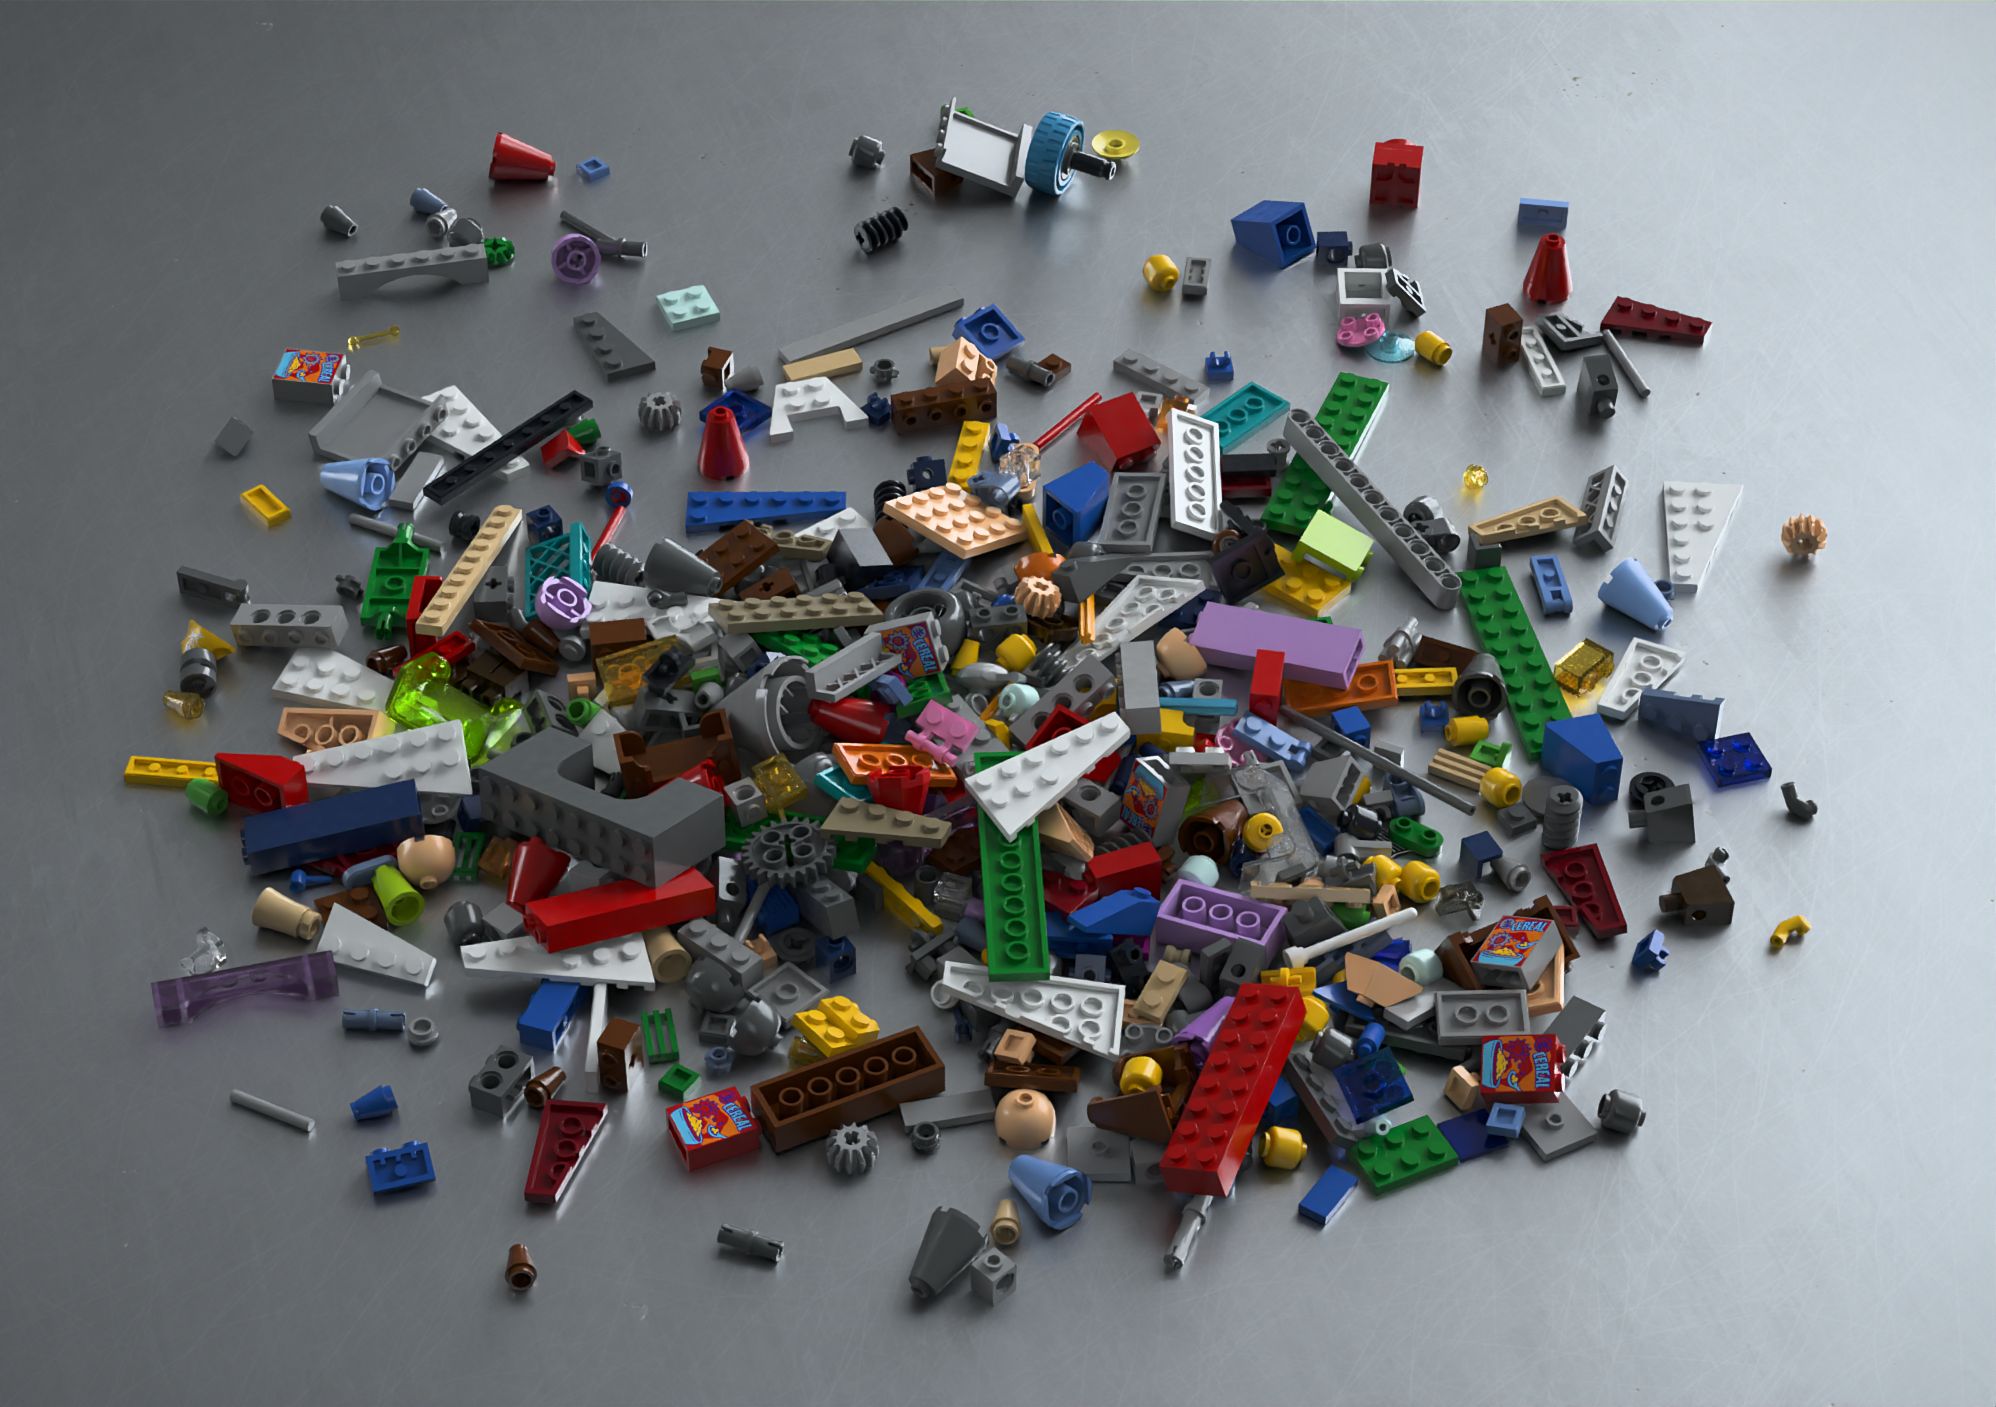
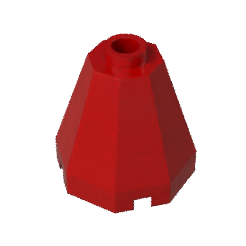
M921 765L889 766L887 773H882V768H878L867 774L868 787L876 804L900 811H909L922 816L931 780L930 768L925 767L923 769Z

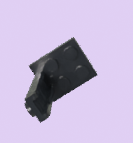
M1225 500L1219 504V507L1229 518L1227 524L1231 530L1238 531L1244 538L1206 561L1225 602L1232 606L1284 576L1285 572L1277 559L1278 557L1274 550L1275 545L1266 531L1258 525L1254 526L1248 515L1244 516L1238 505L1234 507L1228 500Z

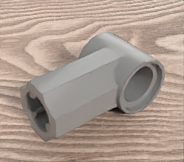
M1341 833L1335 837V857L1345 856L1346 859L1358 861L1361 865L1371 856L1375 857L1382 854L1391 859L1392 842L1359 840L1348 833Z

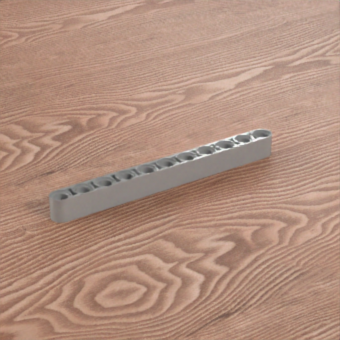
M1299 408L1290 410L1283 431V436L1431 602L1441 609H1452L1456 605L1462 585L1460 578L1306 410Z

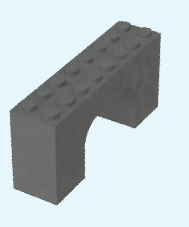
M552 727L542 730L478 767L482 818L530 838H540L549 846L655 889L726 846L723 794L678 777L652 794L642 798L617 799L595 791L592 743Z

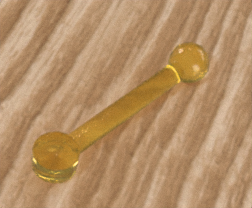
M393 325L389 330L360 337L351 336L348 342L350 345L355 346L358 342L390 334L398 336L400 329L397 325Z

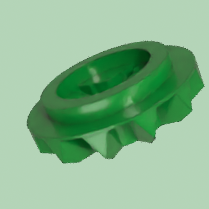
M496 237L493 239L485 238L484 242L478 243H484L487 264H502L512 259L515 255V247L512 241H506L505 237L496 239Z

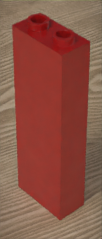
M692 866L656 889L632 879H625L525 903L526 915H523V925L526 932H529L535 938L537 944H541L548 953H554L715 914V889Z

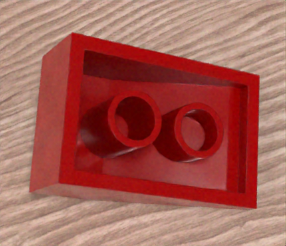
M217 753L214 756L219 787L228 793V801L261 814L310 802L305 767L297 761L277 755Z

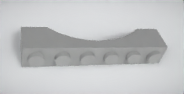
M484 243L335 262L341 301L366 298L384 284L412 275L443 276L464 285L489 282Z

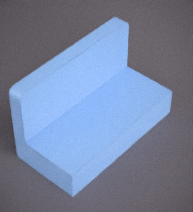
M1520 198L1518 223L1566 227L1569 202Z

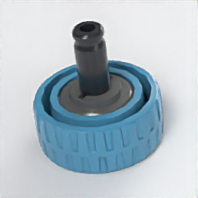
M1051 111L1041 119L1030 142L1025 162V182L1029 187L1038 191L1060 195L1071 183L1076 170L1095 177L1111 180L1115 174L1116 164L1115 162H1108L1106 159L1082 152L1085 137L1083 122L1070 115Z

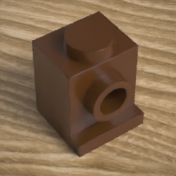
M709 347L708 358L703 360L701 365L702 381L704 386L724 389V380L729 379L734 373L733 351Z

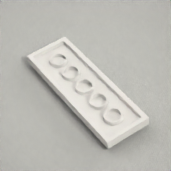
M1171 408L1167 414L1171 528L1213 541L1215 536L1223 531V516L1219 504L1222 502L1219 427L1215 422Z
M1176 747V752H1169V764L1176 772H1232V760L1229 753H1225L1222 747H1205V753L1195 752L1194 747Z

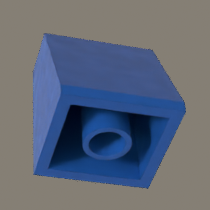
M1263 200L1231 219L1237 243L1280 268H1284L1316 248L1303 202Z
M1091 461L1044 485L1042 527L1069 549L1076 542H1088L1103 523L1109 498V473Z
M1596 713L1546 722L1540 760L1542 769L1553 777H1559L1570 782L1590 805L1618 800L1623 756L1600 714Z

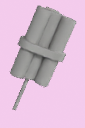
M1409 617L1403 627H1398L1383 644L1384 649L1378 656L1379 661L1393 660V662H1396L1397 668L1405 669L1409 662L1415 659L1423 635L1422 633H1416L1415 627L1418 621L1415 617Z

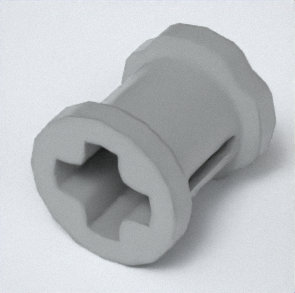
M1272 439L1267 443V451L1274 453L1275 463L1277 461L1276 473L1285 472L1289 467L1287 454L1290 451V444L1284 439Z

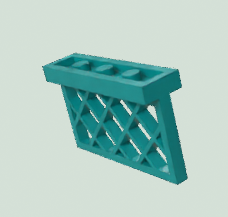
M580 521L570 524V533L525 548V620L528 623L535 617L540 620L536 611H533L537 595L534 592L540 585L542 586L544 581L553 572L556 573L553 579H561L564 576L578 582L588 593L586 599L589 600L592 590L591 539ZM569 543L562 551L558 550L562 545ZM544 552L538 559L533 558V555ZM552 555L557 556L550 564L546 563ZM565 559L569 561L563 568L558 567ZM540 568L544 569L538 577L533 576Z

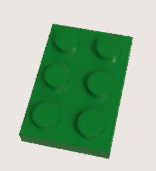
M1428 1115L1390 1128L1389 1132L1385 1135L1374 1134L1358 1140L1350 1151L1346 1150V1155L1376 1196L1457 1166L1459 1161L1457 1153Z

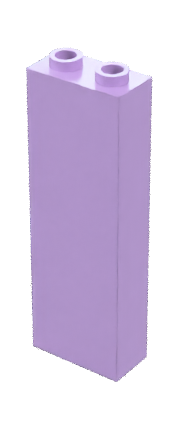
M1207 601L1204 610L1199 613L1197 626L1194 632L1190 633L1187 641L1190 646L1194 644L1205 663L1254 672L1257 649L1285 652L1284 678L1348 690L1366 647L1362 630L1209 601Z

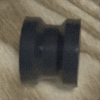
M459 510L454 512L449 523V534L451 536H463L465 540L472 541L479 532V516L473 514L467 516L465 512Z

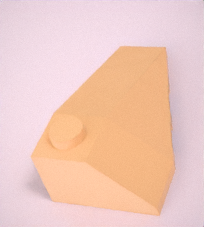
M284 707L277 733L312 750L320 751L394 734L396 723L380 710Z
M1057 802L1050 809L1043 810L1037 815L1040 844L1043 842L1050 850L1086 862L1093 858V848L1095 845L1090 835Z

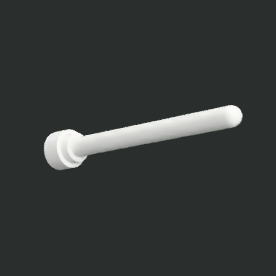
M1408 908L1307 948L1293 946L1283 950L1285 964L1289 969L1303 968L1309 959L1416 918L1417 911L1414 908Z

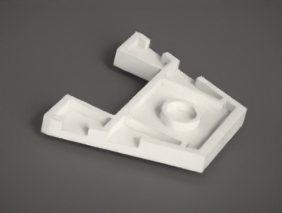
M826 376L776 385L770 427V442L776 443L793 440V429L790 422L840 414L846 430L869 426V419Z

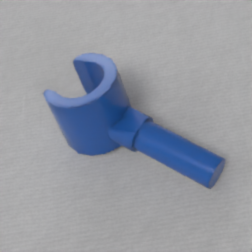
M295 870L291 874L289 889L293 893H301L304 891L306 884L331 883V876H307L304 871Z

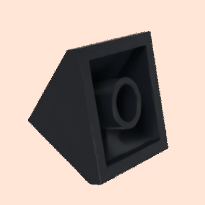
M872 528L838 529L826 556L830 564L835 563L838 577L844 576L846 584L843 587L847 594L849 592H857L856 590L864 588L895 568Z

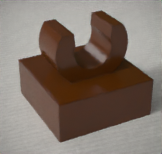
M1169 844L1157 851L1162 860L1161 882L1163 884L1174 878L1172 874L1178 870L1175 864L1171 862L1176 852Z

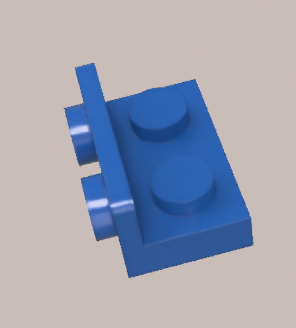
M411 1141L403 1144L400 1149L389 1151L388 1148H380L372 1151L369 1156H365V1165L368 1170L373 1195L436 1181L427 1142L420 1144L419 1141Z

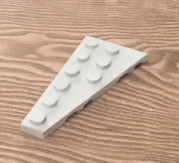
M1681 481L1663 482L1669 581L1674 585V592L1697 593L1705 576L1706 568L1713 558L1715 548L1718 547L1728 525L1729 517L1735 509L1738 498L1741 496L1743 485Z
M594 581L588 604L591 602L592 608L590 614L581 624L582 639L590 638L589 623L644 618V622L660 616L677 614L678 617H695L707 623L713 630H721L722 628L708 614L709 603H719L723 599L686 594L688 605L673 606L662 610L651 607L648 603L647 596L653 589ZM645 625L646 635H648L650 632Z
M298 647L272 688L273 697L328 709L380 710L395 723L419 728L430 726L439 712L437 702L330 648Z
M460 719L293 756V761L304 765L307 786L311 788L332 789L334 787L350 788L352 791H361V789H370L415 779L419 795L421 793L437 794L438 797L473 795L463 727Z
M641 931L554 953H548L541 944H537L532 935L460 946L465 976L502 979L509 975L522 976V981H533L535 977L547 978L550 981L579 982L584 986H595L596 983L617 984V988L628 989L629 985L644 986L645 990L655 991V981Z

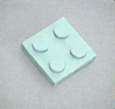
M704 285L691 286L687 289L671 291L656 296L657 305L673 332L720 320V311Z

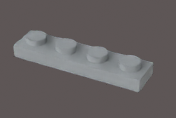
M1131 349L1126 350L1113 360V369L1192 408H1195L1209 397V387Z

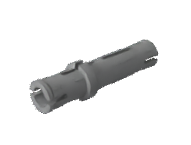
M1194 1194L1190 1204L1184 1207L1182 1211L1183 1219L1163 1258L1167 1266L1174 1268L1177 1260L1176 1269L1182 1268L1200 1226L1204 1225L1208 1218L1207 1210L1215 1196Z

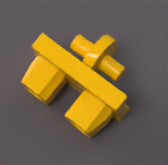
M1287 967L1280 970L1261 971L1262 984L1299 987L1302 997L1313 996L1312 992L1316 989L1315 967L1291 969Z

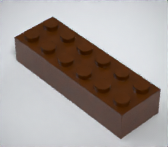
M915 1026L750 1086L751 1111L758 1118L761 1128L778 1153L830 1134L831 1130H839L841 1123L849 1127L853 1122L857 1124L899 1108L901 1103L919 1101L944 1092L945 1065L920 1027Z

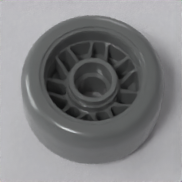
M939 588L917 589L899 596L888 605L883 613V622L932 611L934 620L937 619L941 627L940 640L942 645L947 647L949 658L959 652L964 639H967L968 628L962 604L949 591Z

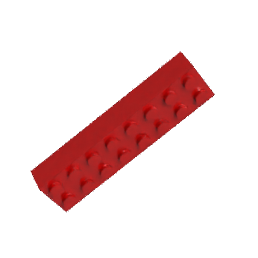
M1255 983L1241 984L1159 1164L1168 1191L1227 1197L1306 1017L1307 1010L1299 987Z

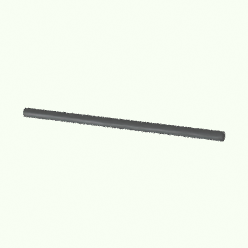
M1286 705L1280 707L1279 714L1461 812L1469 816L1475 813L1476 806L1302 713Z

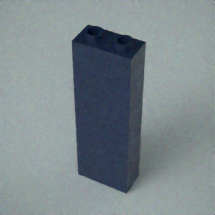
M415 779L244 817V829L240 830L242 844L245 847L241 849L245 865L250 864L253 875L328 859L340 854L345 855L355 851L406 841L413 837L419 838L425 835L421 800Z

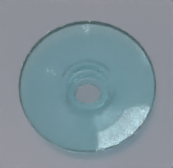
M1387 330L1384 331L1379 339L1365 345V350L1371 358L1379 362L1401 363L1414 355L1415 342L1404 333Z

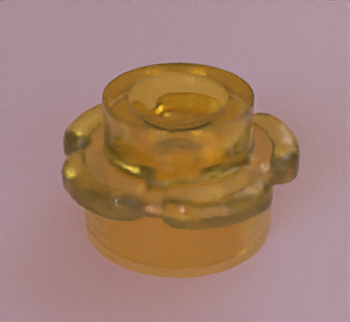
M1472 464L1467 467L1463 475L1465 484L1471 489L1483 488L1488 483L1486 470L1480 465L1475 466Z

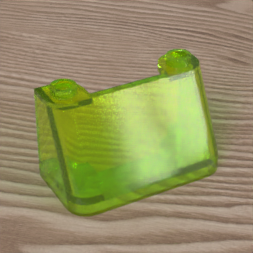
M433 651L401 666L386 701L385 710L388 717L407 730L460 719L463 727L467 758L471 764L482 759L488 750L506 734L521 716V709L524 705L513 698L503 697L496 701L493 709H490L447 684L451 675V667L447 660Z

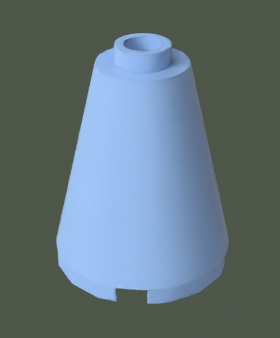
M375 457L328 463L320 472V481L325 489L366 509L375 511L382 509L384 506L380 505L385 500H388L395 486V475L393 471L389 470L387 464L390 463L387 460Z
M1629 558L1619 564L1610 573L1613 577L1608 584L1605 581L1602 583L1598 591V598L1605 604L1655 631L1660 628L1664 630L1672 623L1673 609L1637 559Z

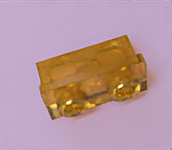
M783 752L752 767L755 777L752 781L764 795V802L770 814L776 813L780 820L786 818L783 808L809 796L807 787Z

